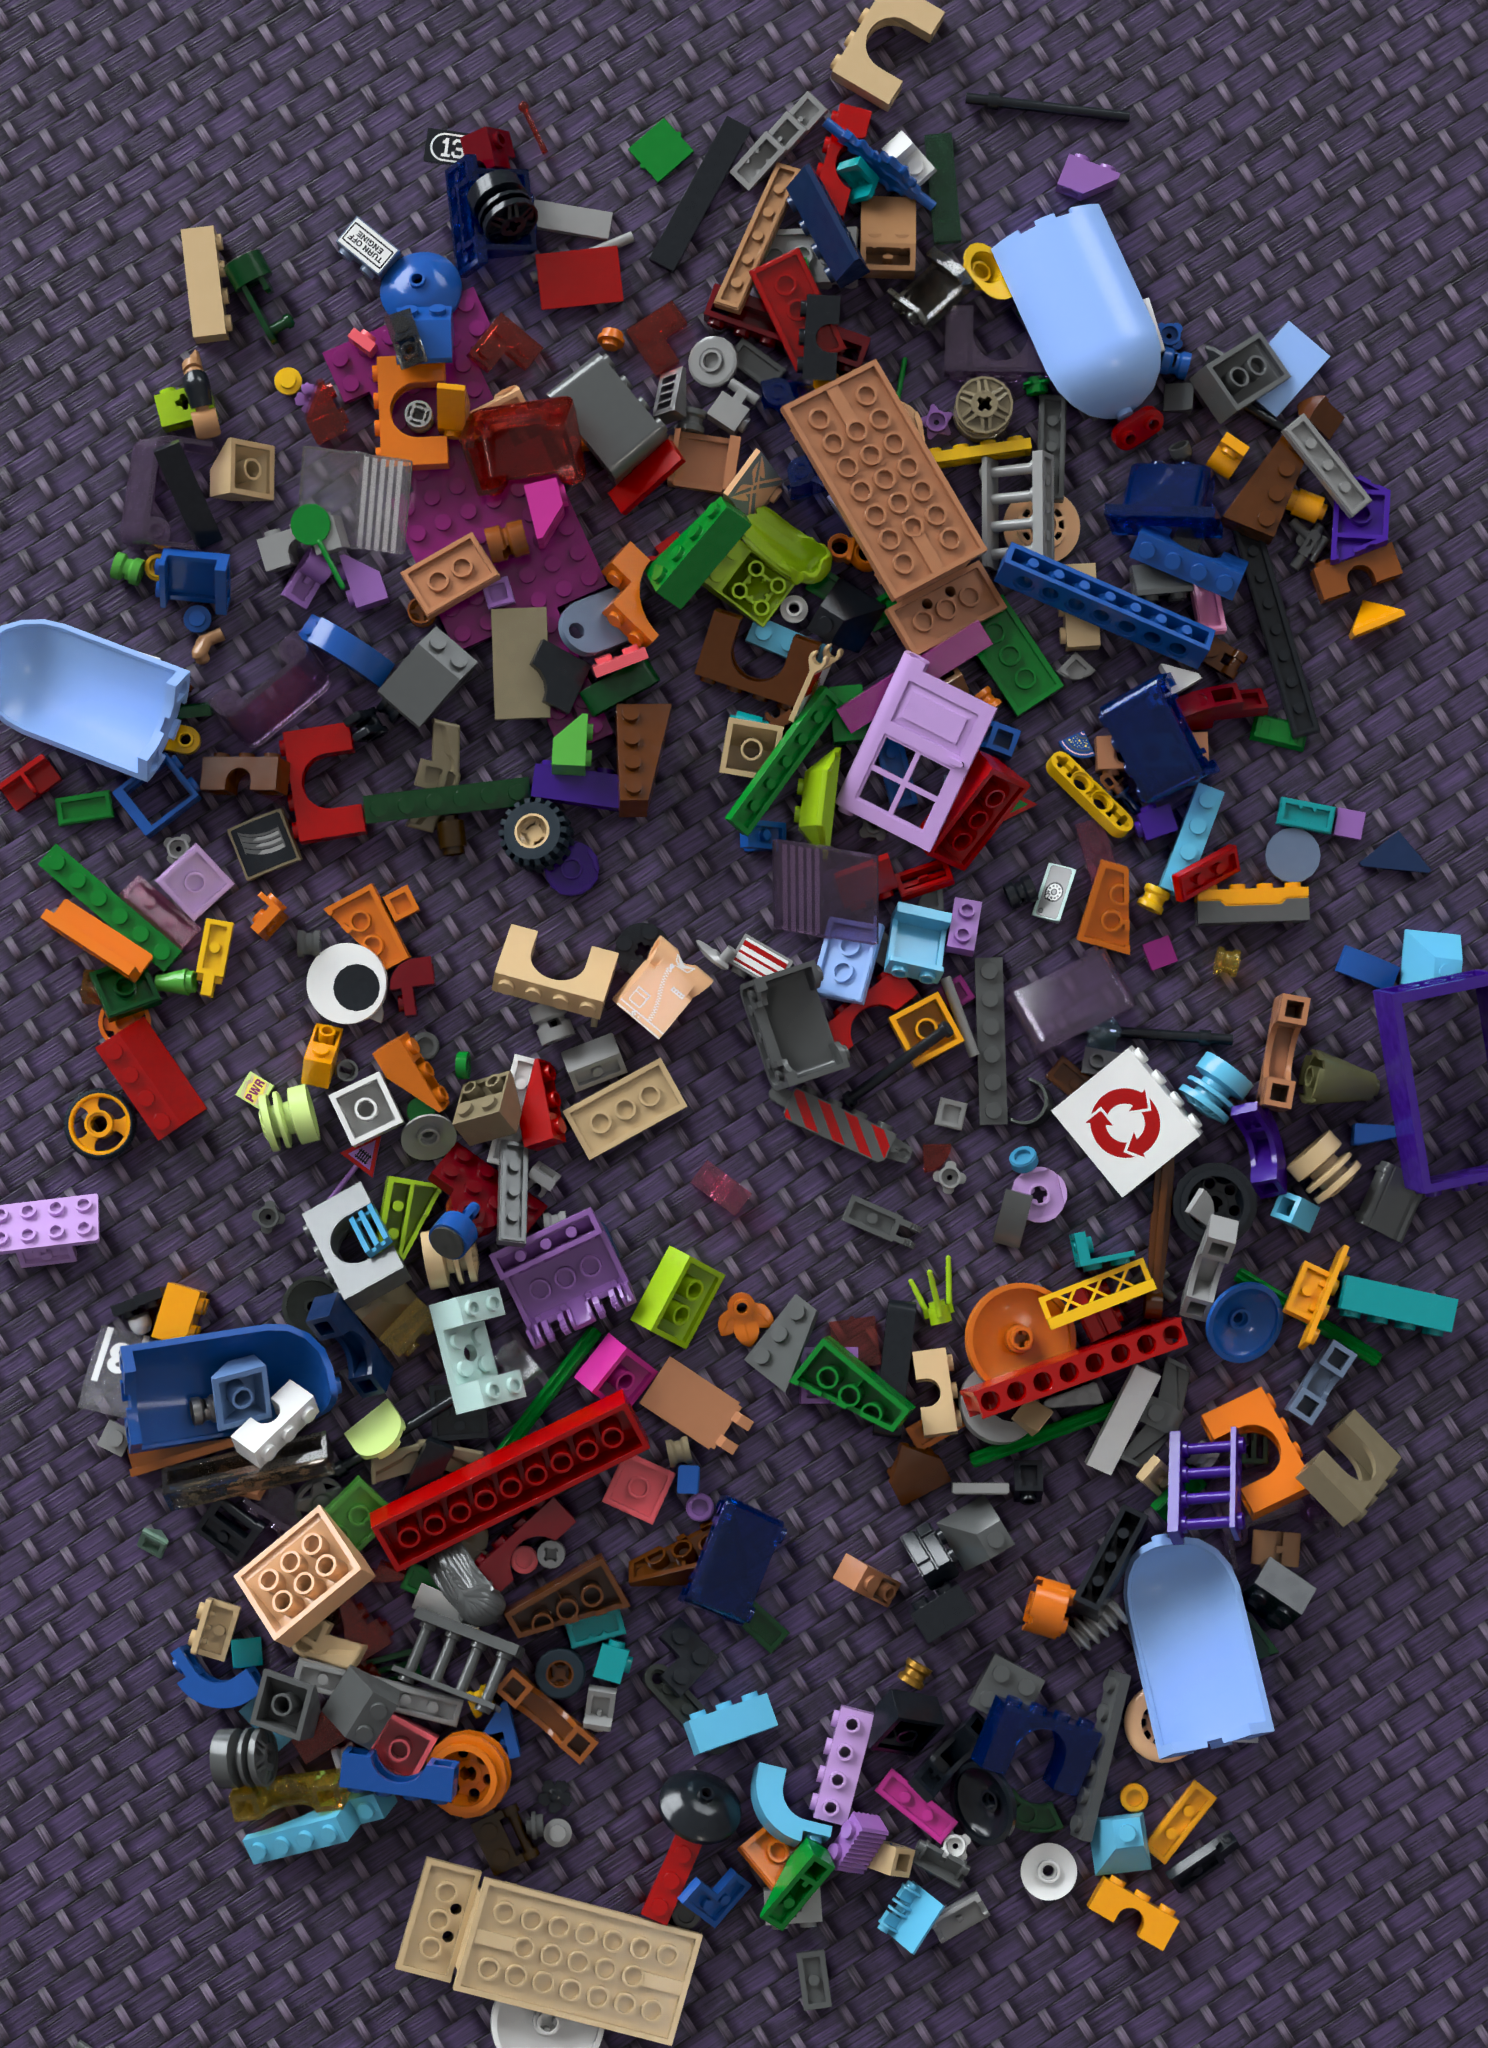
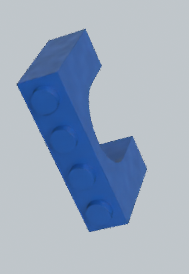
M1146 520L1132 548L1130 558L1229 600H1233L1249 561L1225 551L1220 558L1208 557L1193 552L1170 538L1173 529L1152 520Z

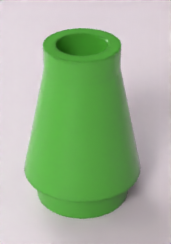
M189 968L155 975L154 984L157 991L189 996L190 993H196L197 974L195 970L190 971Z

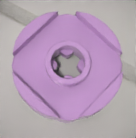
M1036 1167L1028 1173H1021L1014 1180L1011 1190L1031 1195L1035 1192V1187H1040L1041 1191H1046L1047 1196L1043 1197L1042 1203H1038L1037 1199H1032L1027 1220L1034 1223H1043L1054 1219L1063 1210L1067 1200V1188L1063 1179L1054 1171L1045 1167Z

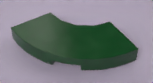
M1012 1788L1017 1806L1016 1828L1031 1833H1049L1064 1828L1052 1801L1044 1803L1029 1802L1020 1797L1016 1790Z

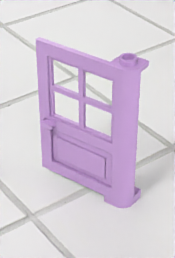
M906 650L899 661L835 803L839 806L838 810L849 816L855 814L931 852L998 708L927 673L926 670L930 662ZM887 738L916 752L903 779L875 765ZM921 755L950 769L938 796L909 782ZM872 770L900 784L889 811L860 797ZM906 788L935 802L923 829L894 815Z

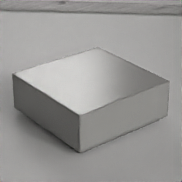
M940 1097L934 1125L962 1131L968 1103Z

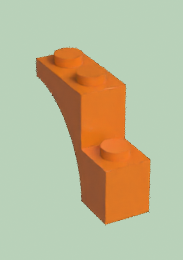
M630 541L619 550L601 571L606 576L607 581L620 590L618 595L602 613L607 617L612 626L617 627L627 636L628 641L632 645L637 644L638 648H646L659 636L647 620L640 599L641 577L650 559Z

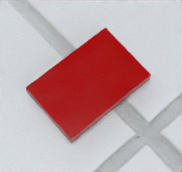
M618 246L535 254L541 310L624 301Z

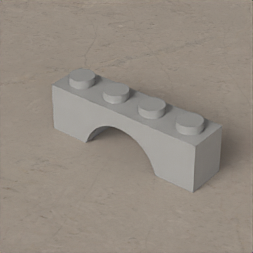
M1211 1214L1182 1292L1179 1315L1206 1322L1208 1313L1214 1303L1225 1263H1229L1236 1245L1239 1221Z

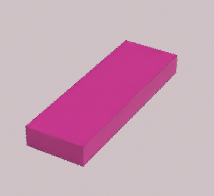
M891 1768L874 1791L938 1843L942 1844L959 1821L933 1800L926 1803L908 1784L909 1781Z

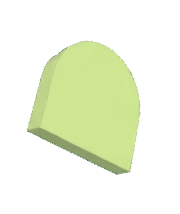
M387 1398L347 1430L344 1435L363 1459L369 1460L377 1457L378 1459H383L398 1448L406 1425L393 1403Z

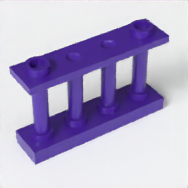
M1236 1426L1231 1427V1441L1192 1444L1184 1440L1181 1431H1169L1167 1533L1173 1545H1184L1185 1533H1189V1530L1230 1528L1234 1540L1241 1541V1530L1245 1529V1516L1241 1512L1242 1454H1246L1245 1437H1240ZM1230 1452V1466L1190 1469L1186 1466V1458H1190V1455ZM1230 1477V1491L1188 1494V1491H1185L1186 1483H1189L1190 1480ZM1230 1502L1229 1516L1188 1519L1185 1516V1508H1189V1505Z

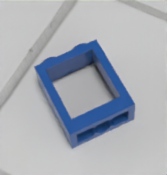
M163 752L166 757L156 773L165 766H168L190 796L154 824H151L129 795L145 783V781L131 777L112 792L149 839L202 799L198 794L200 786L192 776L188 779L184 776L181 770L185 767L175 754L170 757L166 752Z

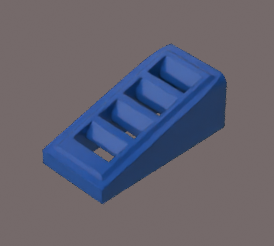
M1354 1123L1351 1125L1350 1146H1359L1397 1138L1395 1126Z

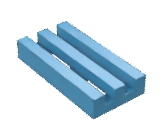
M370 1203L367 1205L368 1211L360 1210L358 1218L355 1219L352 1216L348 1220L365 1253L372 1258L390 1245L393 1240L377 1209ZM371 1217L384 1239L381 1243L369 1222ZM360 1225H364L372 1243L375 1246L374 1248H371Z

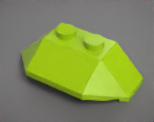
M835 747L807 769L804 779H798L797 795H802L801 806H795L794 822L799 823L798 830L809 844H812L815 851L816 845L820 846V857L824 861L829 860L841 756L840 747Z

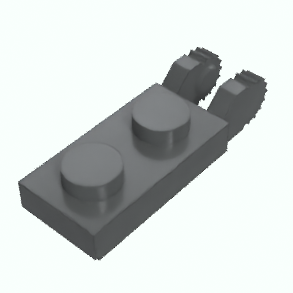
M853 1194L841 1218V1221L889 1242L894 1241L913 1250L916 1244L908 1238L896 1235L898 1228L901 1225L914 1233H921L923 1229L903 1219V1216Z

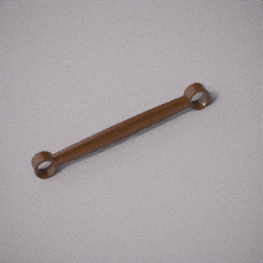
M1175 1156L1156 1170L1154 1174L1153 1211L1150 1216L1147 1269L1157 1289L1145 1293L1143 1303L1144 1319L1161 1320L1162 1290L1169 1241Z

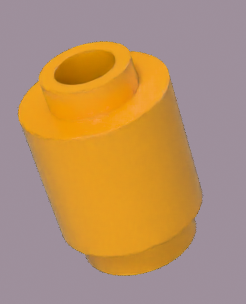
M1300 488V490L1293 489L1286 510L1291 511V515L1315 524L1317 519H1323L1328 505L1324 503L1325 497Z

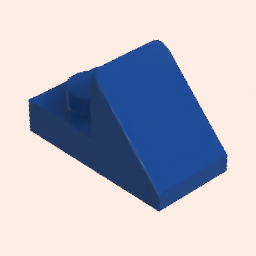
M760 820L749 836H744L740 833V848H743L745 852L783 851V840H786V823Z
M503 1700L499 1706L502 1708L501 1712H495L483 1732L488 1735L503 1732L504 1736L499 1737L500 1744L505 1752L508 1753L509 1759L520 1757L522 1753L511 1706L506 1700Z

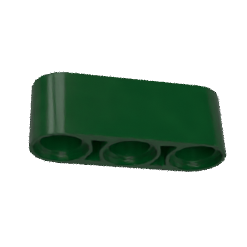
M647 658L624 667L581 691L579 695L594 718L612 709L616 704H621L660 682V678Z

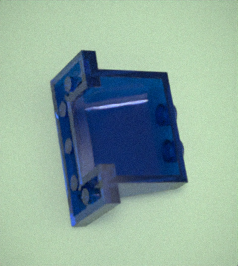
M466 154L445 170L455 267L461 278H467L488 263V259L531 255L537 251V223L534 229L518 242L494 244L486 238L478 220L467 204V194L471 186L485 174L496 170L515 172L534 204V195L530 189L528 169L478 168L476 154Z
M1152 461L1151 463L1132 465L1122 504H1105L1104 516L1112 535L1138 536L1143 525L1191 527L1195 538H1222L1223 526L1217 509L1212 507L1215 482L1214 471L1208 466L1194 465V463L1182 461L1178 464Z

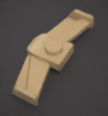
M324 1619L291 1646L294 1653L303 1658L347 1669L350 1664L355 1667L360 1664L368 1645L330 1635L334 1624Z

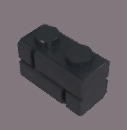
M926 1522L916 1528V1531H911L901 1537L904 1547L930 1590L933 1591L944 1585L945 1581L949 1582L959 1576L955 1564L959 1563V1560L951 1547L946 1550L943 1546L948 1542L940 1528L934 1530L932 1525Z

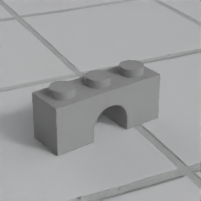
M327 512L331 520V529L327 538L322 542L330 555L349 549L350 544L342 517L331 515V512ZM291 527L282 532L280 528L269 530L264 533L265 537L257 539L266 572L276 573L298 565L297 549L301 542L294 537ZM318 544L314 545L316 555L323 556Z

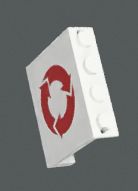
M1132 1045L1051 1110L1122 1198L1203 1133L1200 1128L1202 1123L1194 1113L1188 1114L1182 1106L1185 1103L1179 1094L1175 1091L1172 1093L1165 1086L1167 1082L1165 1077L1157 1069L1153 1071L1146 1063L1149 1060L1146 1054L1139 1047L1135 1049Z

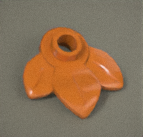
M739 1292L732 1295L728 1300L727 1310L718 1319V1329L721 1336L734 1333L741 1344L751 1347L758 1338L759 1328H769L774 1319L766 1305L755 1303L749 1294ZM745 1303L747 1307L744 1311H738L737 1305Z

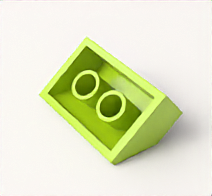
M669 1245L630 1320L687 1349L725 1275Z

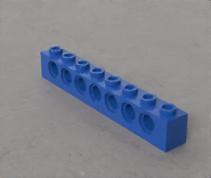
M1011 542L1003 556L994 582L1197 670L1210 651L1216 632L1212 628L1014 542Z

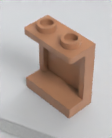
M675 427L674 435L669 434L668 439L673 441L686 462L668 477V487L723 495V492L737 473L741 437L730 435V438L696 434L683 432L681 428Z

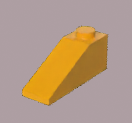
M437 383V425L439 434H444V436L452 440H459L460 436L467 437L470 400L466 386Z

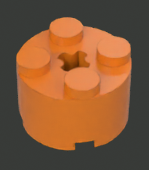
M1037 1575L1033 1582L1037 1584L1036 1591L1030 1590L1022 1620L1027 1623L1022 1626V1630L1055 1640L1061 1634H1065L1069 1617H1065V1613L1068 1607L1073 1605V1597L1076 1594V1590L1071 1589V1586Z

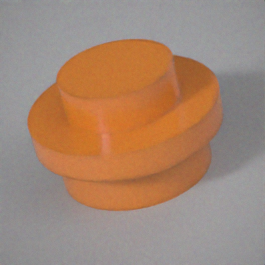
M612 327L603 328L597 337V342L604 350L613 352L624 347L623 332L619 329Z

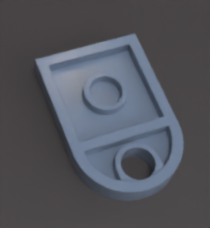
M617 587L578 600L562 612L558 622L559 635L566 647L572 652L581 656H594L629 642L627 636L617 627L612 626L607 617L602 613L620 592ZM570 626H574L579 630V639L570 635Z

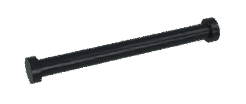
M942 1021L938 1024V1029L854 1090L846 1091L842 1094L844 1102L853 1108L858 1104L860 1098L944 1037H951L954 1032L950 1024Z

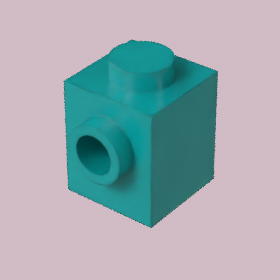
M611 1638L608 1643L602 1642L593 1677L617 1684L621 1683L623 1672L629 1674L633 1657L628 1656L630 1649L625 1648V1642Z

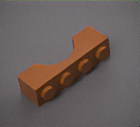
M515 1666L499 1683L496 1693L515 1709L535 1722L562 1750L580 1765L598 1745L599 1738L588 1729L583 1728V1725L555 1700L542 1693L539 1687Z

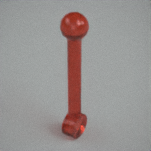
M521 101L518 104V109L524 113L542 154H545L548 151L528 111L529 105L527 102Z

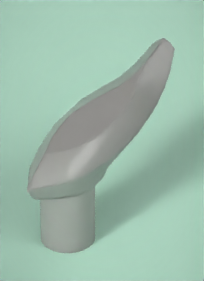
M696 940L700 951L708 960L719 968L728 970V962L737 953L733 947L728 945L720 954L718 950L711 948L700 940Z

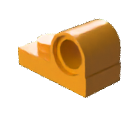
M1226 432L1205 465L1229 480L1250 447Z

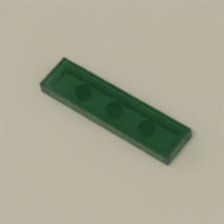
M952 133L924 135L926 158L937 170L928 179L929 197L937 202L931 210L934 245L961 243Z

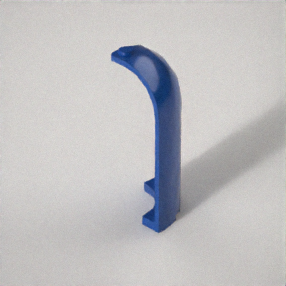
M262 1324L120 1346L119 1367L123 1379L120 1380L122 1402L128 1401V1408H125L126 1418H124L129 1454L231 1438V1435L241 1426L218 1431L217 1423L211 1420L205 1421L203 1425L194 1426L189 1406L190 1398L200 1397L203 1399L213 1394L211 1377L227 1361L254 1354L266 1365L270 1401L271 1397L291 1379L314 1396L319 1409V1413L314 1419L329 1412L336 1404L338 1394L342 1393L340 1378L335 1377L325 1348L310 1333L288 1324ZM272 1401V1417L257 1422L270 1423L278 1417V1415L275 1412Z

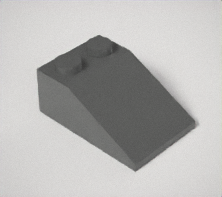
M1258 332L1205 365L1189 380L1221 425L1288 380L1291 375L1263 334Z
M435 626L379 688L377 694L419 729L473 675L478 662Z

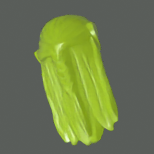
M766 506L757 507L755 510L756 514L747 515L752 525L742 537L745 544L770 565L789 576L795 585L800 583L815 584L822 581L829 574L833 558L825 544L818 543L813 537H809Z

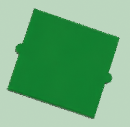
M665 118L628 148V151L640 163V168L642 170L645 169L657 183L661 182L694 153L693 149L681 137V132H676Z

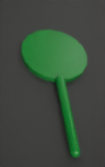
M308 503L300 506L291 518L290 527L292 534L299 542L305 545L318 544L340 589L344 590L346 588L322 542L327 538L331 529L329 514L323 507L317 504Z

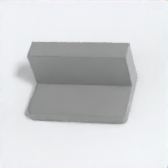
M613 1033L561 1052L575 1092L628 1072Z

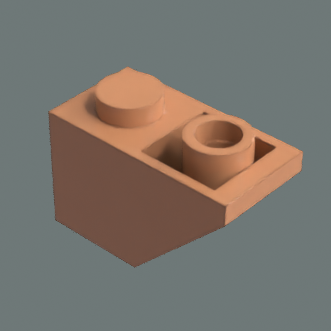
M847 1553L833 1576L835 1580L853 1591L887 1608L901 1585L899 1581Z

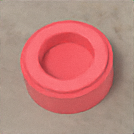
M528 1545L517 1547L511 1557L510 1563L512 1568L520 1574L532 1572L538 1565L536 1550Z

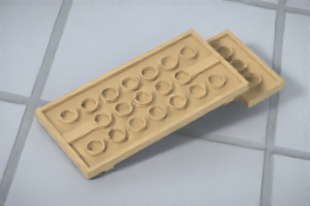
M426 1856L395 1969L451 1983L456 1967L457 1974L453 1984V1990L672 2046L702 1941V1933L671 1924L666 1926L657 1921L485 1876L482 1886L479 1888L481 1870ZM453 1904H459L457 1910H450ZM446 1931L452 1932L449 1938L442 1937Z

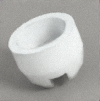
M149 1312L141 1313L127 1320L130 1329L137 1335H144L151 1330L152 1320Z

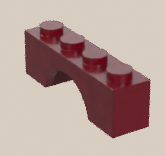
M555 1496L532 1506L534 1510L528 1516L522 1514L512 1524L513 1529L506 1536L502 1533L491 1543L493 1548L485 1555L480 1553L473 1559L487 1580L493 1582L495 1589L501 1592L514 1580L510 1562L514 1550L521 1542L536 1536L547 1537L556 1541L576 1523L575 1517Z

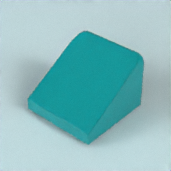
M261 1637L231 1640L233 1669L263 1665Z

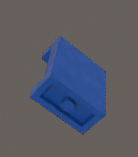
M163 548L161 558H156L154 569L155 575H159V581L156 582L155 596L160 598V608H166L170 599L215 604V614L227 615L231 600L230 554Z

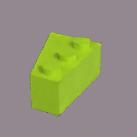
M386 1176L380 1217L393 1242L382 1251L394 1246L403 1261L405 1260L422 1225L442 1191L439 1187L429 1182ZM377 1228L376 1235L381 1243L384 1239Z

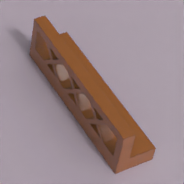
M231 1438L133 1454H129V1449H127L132 1469H129L131 1477L139 1476L234 1447Z

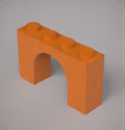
M396 356L377 357V365H372L373 382H378V392L373 393L374 409H379V420H374L375 437H380V447H376L378 464H381L382 456H386L385 472H389L390 457L395 458L394 471H398L399 458L404 459L403 471L450 469L449 441L447 436H408L394 425L392 419L394 405L405 392L418 388H437V383H446L445 363L397 365Z
M1262 1386L1201 1415V1425L1210 1442L1231 1440V1427L1236 1426L1240 1435L1245 1433L1261 1434L1270 1439L1278 1449L1280 1461L1276 1469L1266 1477L1241 1488V1500L1253 1521L1310 1494L1295 1478L1304 1467L1301 1460L1303 1453L1296 1441L1291 1442L1287 1434L1290 1430L1283 1417L1278 1418L1274 1410L1277 1408L1276 1403L1270 1393L1265 1394Z

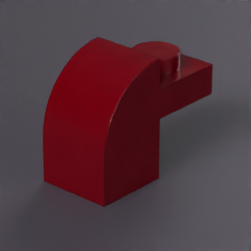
M426 956L406 960L392 974L390 990L392 992L402 991V995L397 996L399 1011L405 1012L407 1018L418 1016L415 989L436 986L433 958Z

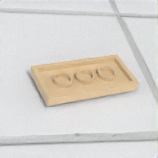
M660 1057L565 1109L563 1113L588 1159L592 1160L688 1106Z

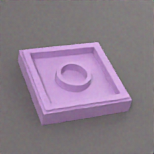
M197 843L190 847L155 880L193 922L234 885V882Z

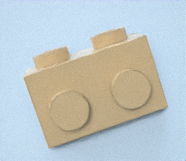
M211 1597L207 1598L205 1603L200 1602L196 1618L200 1619L197 1630L192 1629L188 1640V1646H191L190 1654H199L225 1662L242 1607Z

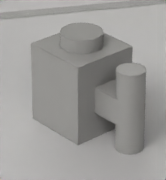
M732 378L727 387L735 392L734 396L731 397L722 391L707 412V419L728 434L736 436L738 432L743 433L751 422V419L748 418L750 416V409L743 405V403L747 400L756 405L761 396L735 378Z

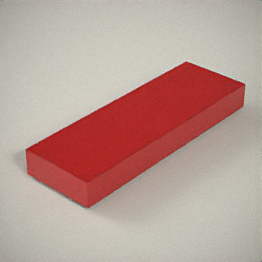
M667 439L608 494L621 514L627 515L683 465L686 460L673 441Z
M1228 844L1173 874L1172 881L1176 901L1185 902L1241 871L1237 846Z

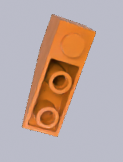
M408 1032L382 1045L372 1054L387 1079L440 1113L450 1104L446 1089L439 1085L434 1077L433 1067L424 1060L420 1053L418 1042L413 1037H410Z

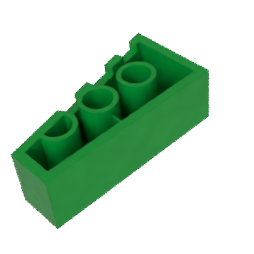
M721 496L711 503L706 511L644 570L656 593L679 609H682L751 527L752 524L746 514Z
M830 1335L822 1338L788 1381L809 1390L819 1397L836 1403L837 1406L848 1409L891 1432L898 1430L916 1408V1406Z

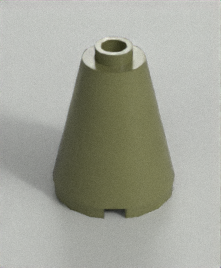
M1311 1049L1310 1051L1313 1054L1305 1056L1300 1069L1298 1085H1303L1304 1093H1299L1302 1103L1314 1105L1370 1101L1374 1096H1377L1380 1089V1081L1375 1073L1317 1049Z

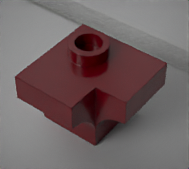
M486 126L460 137L466 164L478 167L486 166V169L491 171L511 169L509 160L516 157L509 131Z

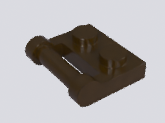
M517 1802L470 1824L494 1876L540 1855L538 1847H534L529 1835L526 1834V1828L518 1813L520 1809ZM508 1817L524 1851L518 1855L501 1822V1819Z

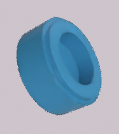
M1029 1146L1018 1147L1009 1156L1011 1167L1017 1173H1028L1035 1169L1039 1162L1035 1149Z

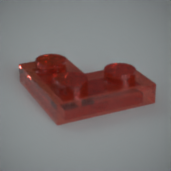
M671 300L626 330L627 335L656 378L679 364V359L666 339L686 327L687 322Z
M501 312L466 356L486 373L493 368L503 354L525 371L543 350V347Z

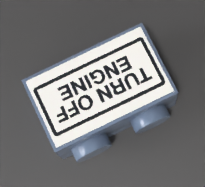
M358 216L336 240L337 246L340 249L338 253L349 263L354 260L361 266L359 270L370 280L375 277L381 282L391 266L402 257L398 248Z

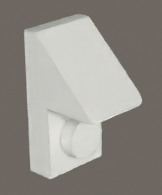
M902 130L882 148V151L887 152L889 156H894L902 165L909 166L910 176L917 180L919 186L937 172L936 168Z
M1160 664L1158 669L1168 685L1165 686L1164 683H1161L1149 690L1151 695L1148 696L1146 702L1152 710L1197 684L1201 680V676L1196 672Z

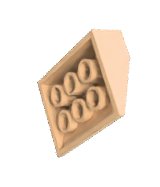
M321 1505L313 1509L234 1575L237 1583L274 1641L289 1648L376 1577L362 1554Z

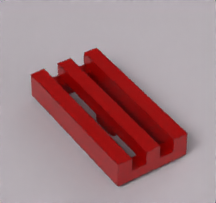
M939 860L894 874L898 885L897 890L900 893L902 902L955 884L949 865ZM942 868L944 869V870H942V871H939V872H936V873H933V874H930V875L927 874V873H930V872H933V871H936V870H939V869H942ZM918 877V879H915V880H912V881H909V882H906V883H903V884H902V882H904V881H907V880H910V879H912V878Z

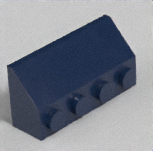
M810 164L805 165L786 187L790 195L786 200L794 213L799 211L803 219L799 221V224L805 235L809 236L811 234L815 241L811 247L819 260L824 258L828 266L824 268L831 283L836 281L842 289L870 273V270L822 180Z

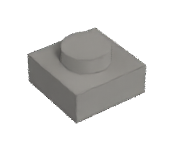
M109 1419L97 1445L123 1457L128 1448L125 1426Z

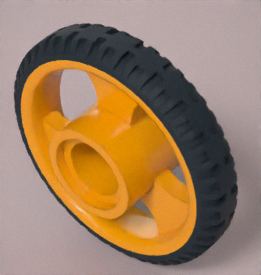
M95 1088L81 1093L71 1102L65 1114L64 1132L67 1141L78 1154L91 1160L103 1161L119 1156L127 1150L136 1135L137 1118L132 1105L123 1095L111 1089ZM107 1098L113 1100L123 1109L125 1116L121 1119H115L109 1112L100 1110L99 1099ZM81 1107L88 1112L84 1121L87 1134L77 1138L74 1121ZM98 1117H104L107 1120V1127L102 1132H97L94 1128V1122ZM115 1131L123 1135V1139L115 1147L105 1151H96L95 1144L98 1138H109Z

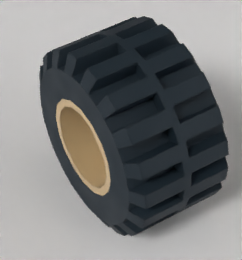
M536 797L535 801L531 798L524 799L525 804H521L518 801L513 804L515 806L513 811L510 809L506 811L505 814L508 818L501 820L500 825L504 827V830H499V837L503 839L500 841L501 847L510 859L527 871L532 872L535 870L537 873H544V868L548 871L554 870V864L562 865L564 863L562 860L564 855L569 857L571 851L568 847L574 846V839L571 838V835H574V829L570 826L571 821L557 806L548 800L545 802L542 798Z

